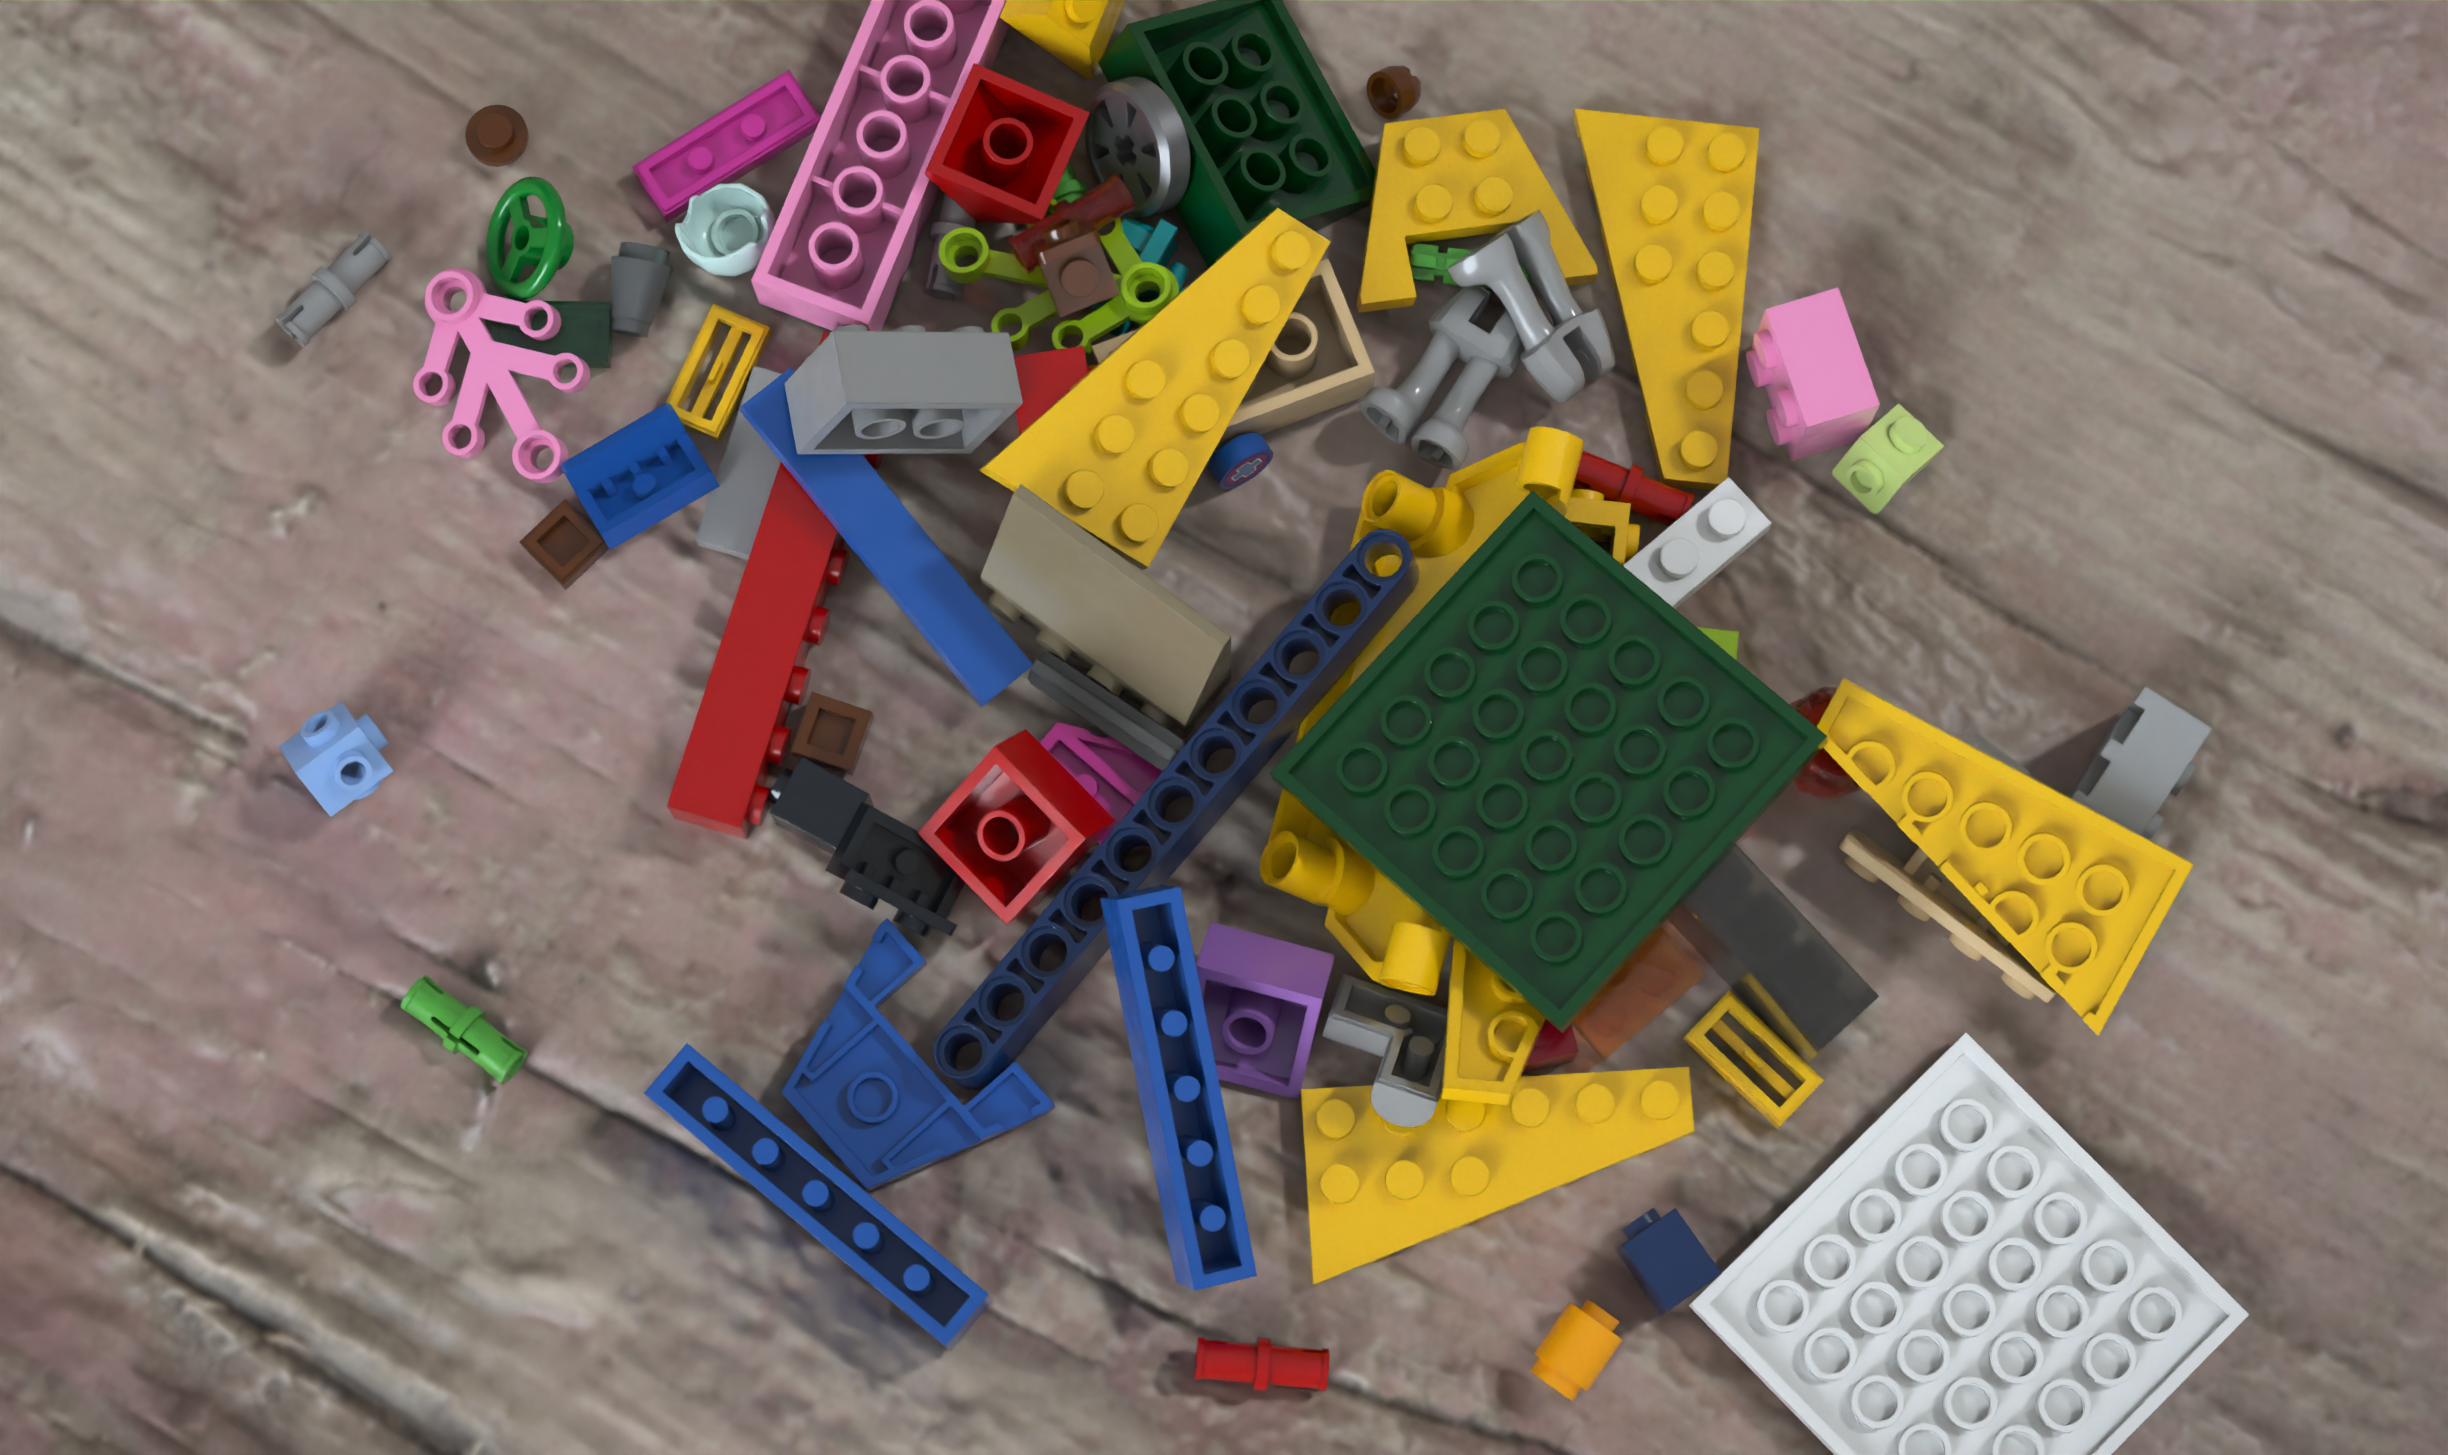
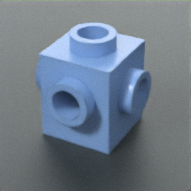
M342 701L329 710H323L312 715L305 721L298 733L278 746L296 775L330 817L353 800L365 798L373 793L380 785L382 779L393 772V769L380 752V750L390 744L367 713L356 720Z

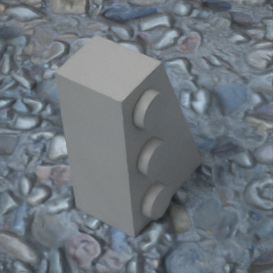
M2145 686L2119 713L2067 796L2151 840L2164 818L2157 811L2169 793L2176 797L2188 782L2197 766L2191 760L2212 730V727Z

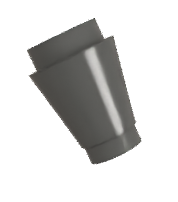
M620 243L618 256L611 257V318H613L611 331L635 337H648L649 328L653 323L673 268L668 266L669 251L639 243Z

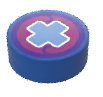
M1244 433L1219 448L1211 457L1208 469L1222 489H1232L1254 478L1265 469L1273 458V452L1260 433Z

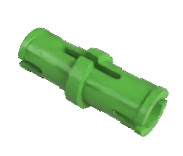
M427 975L419 978L413 984L401 1002L400 1008L422 1021L444 1039L443 1046L453 1054L461 1052L468 1058H471L502 1085L506 1081L511 1080L528 1056L526 1049L508 1039L485 1020L486 1013L475 1005L468 1008L444 991L442 987L432 981Z

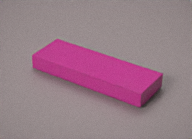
M790 70L633 165L632 169L668 223L688 210L690 197L700 196V194L718 184L733 183L814 133L821 116Z

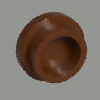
M490 105L480 109L471 117L466 127L465 138L471 154L479 162L488 166L500 167L509 165L521 157L526 150L529 133L524 119L517 111L504 105Z

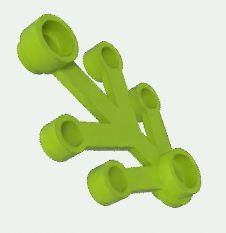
M1054 198L1047 210L1054 213L1051 221L1041 225L1026 224L1028 231L1036 238H1044L1041 232L1042 229L1064 219L1060 205ZM1099 207L1092 210L1086 216L1085 221L1090 219L1095 227L1104 222L1115 226L1111 233L1099 236L1103 251L1108 253L1119 274L1112 273L1120 294L1106 299L1110 301L1079 321L1068 319L1060 322L1052 332V343L1055 350L1065 349L1066 347L1061 345L1062 340L1068 335L1076 334L1083 338L1078 346H1084L1085 357H1087L1091 352L1093 341L1129 320L1139 324H1146L1170 300L1180 293L1177 279L1170 270L1156 263L1142 262L1124 235L1119 214L1108 207ZM960 227L947 233L940 242L938 252L941 264L946 275L955 282L969 284L987 276L1048 288L1036 258L990 250L985 236L974 228ZM966 255H974L978 258L977 262L970 266H957L958 261ZM1049 289L1017 308H1004L994 315L991 321L992 332H1001L1002 328L1008 323L1022 325L1021 330L1016 335L1010 336L1013 351L1020 350L1028 344L1032 329L1058 315ZM1146 290H1155L1160 293L1159 297L1151 302H1140L1138 300L1139 295Z

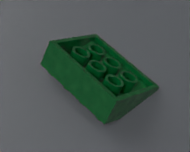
M1215 0L1129 23L1099 60L1098 64L1108 83L1134 76L1146 78L1159 86L1177 109L1185 126L1189 141L1190 175L1186 191L1175 207L1208 268L1264 217L1277 208L1310 229L1318 231L1371 205L1376 170L1282 0Z

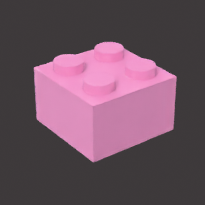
M1839 288L1766 309L1758 330L1754 333V340L1751 345L1752 350L1747 351L1746 359L1755 386L1757 388L1765 386L1772 408L1767 409L1766 416L1770 433L1776 445L1785 444L1790 460L1793 461L1856 442L1867 431L1880 403Z

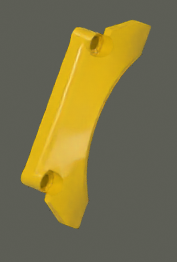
M1532 427L1528 432L1526 442H1520L1449 474L1445 488H1427L1388 469L1379 472L1371 479L1362 496L1361 512L1350 551L1369 532L1379 529L1393 530L1404 537L1412 550L1419 568L1418 584L1406 601L1303 720L1295 745L1532 490L1565 517L1585 445L1582 439L1556 428ZM1396 555L1381 557L1375 562L1372 574L1378 577H1387L1394 574L1401 566L1402 558ZM1353 603L1340 605L1334 610L1330 623L1339 626L1351 624L1357 619L1361 606ZM1283 788L1269 839L1260 858V877L1264 883L1317 906H1329L1324 926L1373 981L1393 989L1434 996L1437 991L1451 935Z

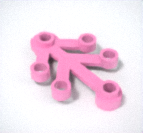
M450 268L440 272L429 282L425 293V308L430 318L435 322V327L424 367L414 377L413 389L419 399L433 406H442L452 400L456 392V381L448 371L461 335L471 354L453 418L447 423L442 432V443L445 449L463 459L473 458L482 451L485 444V434L479 426V422L490 388L517 437L512 451V460L516 470L524 477L537 483H550L557 480L564 473L561 469L562 463L569 459L567 447L560 438L542 429L511 372L550 381L557 389L565 393L574 394L582 391L587 386L590 380L589 366L583 359L572 353H560L554 356L496 342L493 340L482 319L520 326V329L537 341H547L556 336L560 330L561 317L559 312L542 300H532L528 303H523L487 294L481 279L466 269ZM459 291H465L466 302L460 310L452 311L450 307L452 296ZM545 310L548 315L546 326L538 331H534L531 326L533 316L537 312ZM575 363L577 367L575 379L569 383H562L560 378L561 370L565 365ZM440 375L443 381L440 392L429 396L427 393L429 380L434 376ZM469 428L472 434L470 443L466 447L458 449L455 443L456 435L460 430ZM546 448H551L554 455L553 462L549 467L539 469L537 466L538 454Z

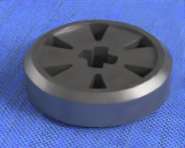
M1134 76L1103 85L1097 90L1088 108L1090 114L1085 128L1089 162L1100 187L1115 206L1124 213L1134 217H1147L1172 209L1182 199L1190 175L1189 141L1185 126L1177 109L1166 93L1146 78Z

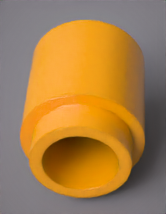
M1588 1299L1581 1309L1569 1302L1533 1353L1538 1359L1529 1371L1573 1402L1581 1389L1588 1392L1623 1340L1613 1333L1619 1321Z

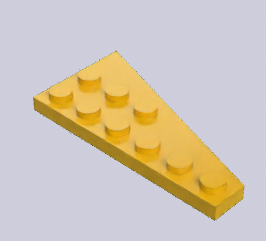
M1281 209L1273 210L1221 255L1196 280L1170 300L1162 310L1146 324L1142 325L1076 383L1051 408L1024 429L1008 446L982 466L979 471L1013 492L1022 484L1141 570L1149 568L1331 241Z

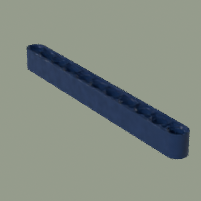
M1379 529L1369 532L1356 544L947 1023L936 1038L933 1048L935 1064L944 1075L967 1090L978 1091L988 1086L1011 1065L1110 948L1104 915L1098 920L1083 921L1081 916L1082 908L1086 901L1096 895L1113 896L1164 885L1406 601L1418 584L1419 568L1408 542L1401 534L1393 530ZM1396 555L1402 558V564L1394 574L1387 577H1378L1372 574L1375 562L1381 557ZM1353 603L1361 606L1357 619L1351 624L1339 626L1330 623L1334 610L1340 605ZM1306 651L1319 654L1317 665L1309 673L1298 675L1289 672L1290 664L1298 654ZM1263 700L1277 702V710L1274 716L1267 722L1255 724L1248 721V714L1252 706L1257 702ZM1227 748L1236 752L1235 760L1227 770L1220 773H1211L1206 770L1207 761L1215 751ZM1181 797L1193 799V809L1188 817L1179 822H1168L1165 820L1166 809L1172 801ZM1138 846H1148L1151 848V858L1144 868L1135 872L1124 870V858L1130 850ZM1054 944H1065L1067 954L1063 964L1057 969L1042 971L1040 968V958L1044 950ZM1023 993L1024 1007L1021 1013L1008 1021L999 1020L998 1008L1001 1001L1010 994ZM980 1042L982 1054L979 1062L969 1070H957L956 1057L960 1049L968 1043Z

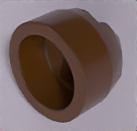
M1404 65L1383 68L1373 73L1367 81L1366 89L1369 102L1373 109L1383 118L1394 119L1409 112L1419 102L1421 82L1417 76H1412L1410 69Z

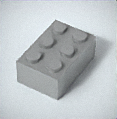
M857 324L841 326L832 330L829 336L784 383L797 454H971L1023 404L1009 333L984 332V329L979 326H964L950 332H926V328L919 325L903 326L893 331H868L867 327Z

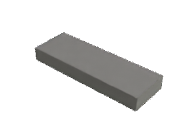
M754 365L740 408L745 402L782 375V373ZM738 411L716 476L720 487L711 491L695 541L698 546L748 560L781 461L740 411Z

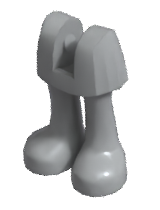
M1539 209L1505 228L1492 237L1489 242L1473 250L1447 268L1453 281L1460 287L1487 285L1500 298L1525 348L1520 356L1523 364L1537 383L1557 403L1562 404L1582 390L1585 379L1597 380L1614 368L1615 356L1600 309L1596 308L1583 313L1573 298L1551 246L1549 226ZM1521 266L1541 295L1552 317L1554 327L1550 324L1539 306Z
M1480 285L1464 287L1434 313L1429 320V330L1433 338L1419 362L1396 389L1384 386L1373 387L1367 392L1359 405L1361 413L1383 435L1398 444H1404L1416 427L1421 413L1449 368L1457 358L1465 362L1466 366L1441 405L1429 419L1422 423L1411 440V448L1417 456L1444 469L1457 470L1466 459L1469 445L1462 432L1470 414L1495 376L1500 379L1509 378L1524 348L1507 310L1499 321L1496 322L1490 334L1475 326L1491 295L1489 291Z

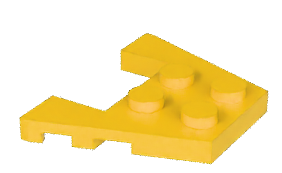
M1505 109L1384 124L1380 136L1371 199L1372 207L1368 235L1365 241L1361 284L1356 304L1358 313L1413 306L1417 295L1406 244L1499 233L1538 209L1549 226L1551 246L1567 285L1594 283L1598 275L1595 261Z

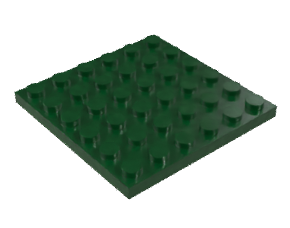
M1532 490L1278 763L1270 774L1274 781L1563 1033L1827 744V735Z

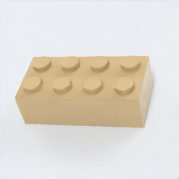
M1329 259L1320 261L1214 452L1239 435L1248 432L1265 434L1364 397L1373 388L1375 371ZM1138 329L1093 345V364L1098 365Z

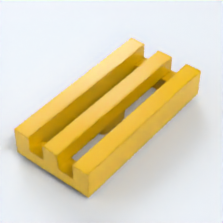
M713 303L666 403L672 405L686 430L695 434L700 432L707 435L708 439L720 444L746 390L753 366H757L772 335L770 327ZM722 324H727L731 326V329L692 411L688 412L682 409ZM746 332L752 336L712 420L705 419L706 414Z
M1730 990L1683 1038L1687 1044L1777 1129L1824 1081ZM1726 1012L1731 1014L1803 1083L1796 1091L1720 1019ZM1711 1030L1785 1101L1784 1104L1778 1107L1704 1035Z

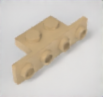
M1852 827L1838 847L1847 854V857L1844 859L1845 863L1855 873L1872 883H1876L1878 879H1881L1899 893L1896 898L1898 903L1911 915L1924 922H1927L1932 917L1952 932L1949 940L1968 957L1976 961H1980L1983 956L2004 971L2001 979L2014 992L2028 1000H2032L2036 995L2046 1003H2049L2056 994V991L2040 976V973L1995 929L1938 869L1939 867L1920 847L1904 864L1856 827Z

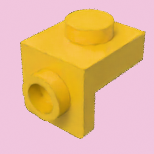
M1572 490L1565 514L1566 519L1593 541L1609 542V554L1622 565L1638 552L1640 525L1629 524L1630 503L1604 501L1602 493L1592 490Z

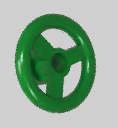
M525 177L513 183L499 199L489 223L486 238L488 272L497 290L512 300H527L539 294L552 280L556 271L562 269L567 264L573 251L574 235L571 226L566 222L562 199L554 186L545 179ZM528 196H537L542 201L547 218L530 214ZM512 218L514 229L511 236V249L505 260V237L509 221ZM525 264L537 266L535 271L526 280L517 282Z

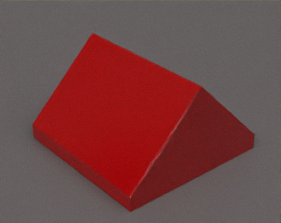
M974 63L926 168L925 175L977 222L1041 225L1090 112Z

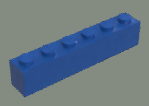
M1160 885L1100 898L1176 1282L1195 1291L1255 1277L1257 1272L1181 887Z
M688 1043L684 1045L644 1092L654 1104L948 1350L952 1351L993 1301L986 1291Z

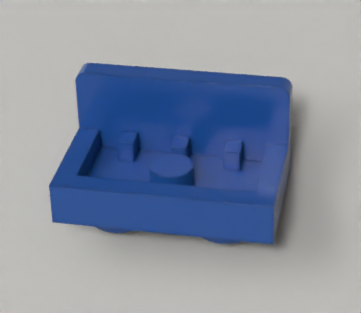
M665 403L563 462L561 465L566 478L610 550L720 487L711 469L669 403Z

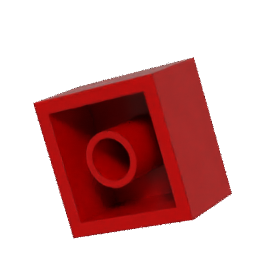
M1025 729L995 745L917 833L1008 925L1038 906L1116 820Z

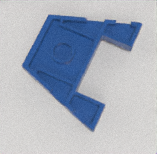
M888 918L877 928L872 937L873 940L860 963L854 967L844 984L845 988L826 1020L822 1021L781 1091L783 1096L868 1192L1044 1116L1055 1108L1054 1103L1016 1061L970 1102L963 1105L881 1014L878 1007L927 965L926 960Z

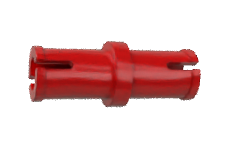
M1584 449L1573 485L1577 489L1602 493L1606 501L1630 503V511L1667 526H1671L1690 510L1695 496L1693 493H1686L1642 475L1644 468L1632 464L1628 469L1584 451Z
M1198 1337L1194 1380L1211 1379L1252 1383L1253 1390L1266 1391L1268 1385L1326 1391L1329 1373V1349L1322 1348L1320 1350L1271 1345V1338L1257 1337L1256 1344Z

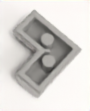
M1343 974L1322 1037L1383 1058L1371 1091V1103L1374 1110L1384 1120L1403 1127L1420 1126L1430 1120L1434 1114L1443 1085L1448 1009Z

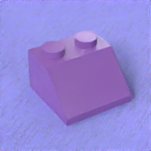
M1210 922L1196 967L1218 1079L1298 1100L1335 954Z

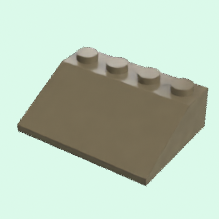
M1020 484L1012 495L980 576L983 591L989 595L984 601L985 604L998 616L1011 624H1015L1019 618L1039 632L1035 640L1045 650L1064 661L1071 655L1090 669L1086 676L1117 696L1122 692L1141 706L1139 709L1141 712L1168 730H1174L1186 739L1231 680V636Z

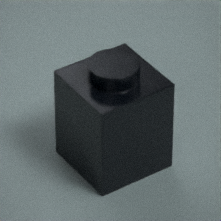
M803 757L794 771L788 768L784 769L776 780L768 798V802L774 804L770 814L776 825L831 855L836 851L860 803L864 802L874 807L869 793Z

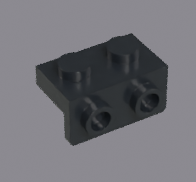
M861 802L825 871L844 880L839 893L874 910L879 899L898 909L893 918L894 922L925 938L928 937L932 927L952 936L957 925L946 918L965 884L964 880L917 833V830Z

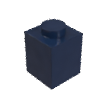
M1652 1208L1622 1230L1629 1241L1624 1243L1616 1252L1661 1315L1667 1313L1721 1274L1719 1268L1676 1208L1663 1217H1660L1655 1208Z

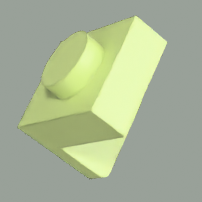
M1898 403L1857 439L1832 470V475L1870 512L1878 514L1906 483L1937 456L1944 445L1920 421L1915 419Z

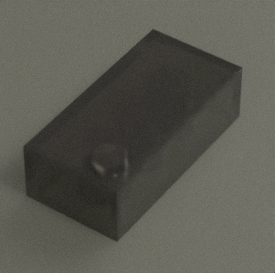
M1737 844L1726 853L1667 918L1765 1025L1807 1064L1861 1016L1879 997Z

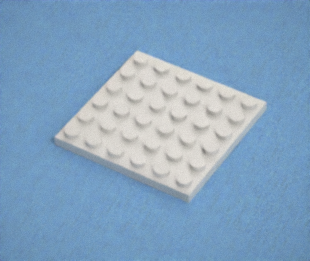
M1964 1033L1689 1305L1834 1455H2111L2249 1316L1967 1033Z

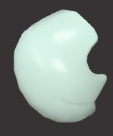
M742 183L718 184L700 194V196L690 197L688 211L683 222L675 224V234L683 252L693 263L713 275L735 277L754 269L758 265L775 226L776 219L771 207L760 193Z

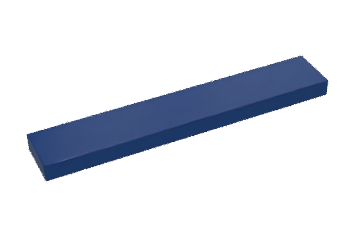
M789 368L745 402L739 411L980 707L984 706L1032 667L1033 664L862 454H797L784 385L795 372L792 368Z

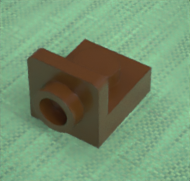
M1070 217L1052 223L1042 229L1041 232L1044 238L1031 243L1060 317L1120 294L1100 244L1099 233L1090 219L1079 223L1077 217Z

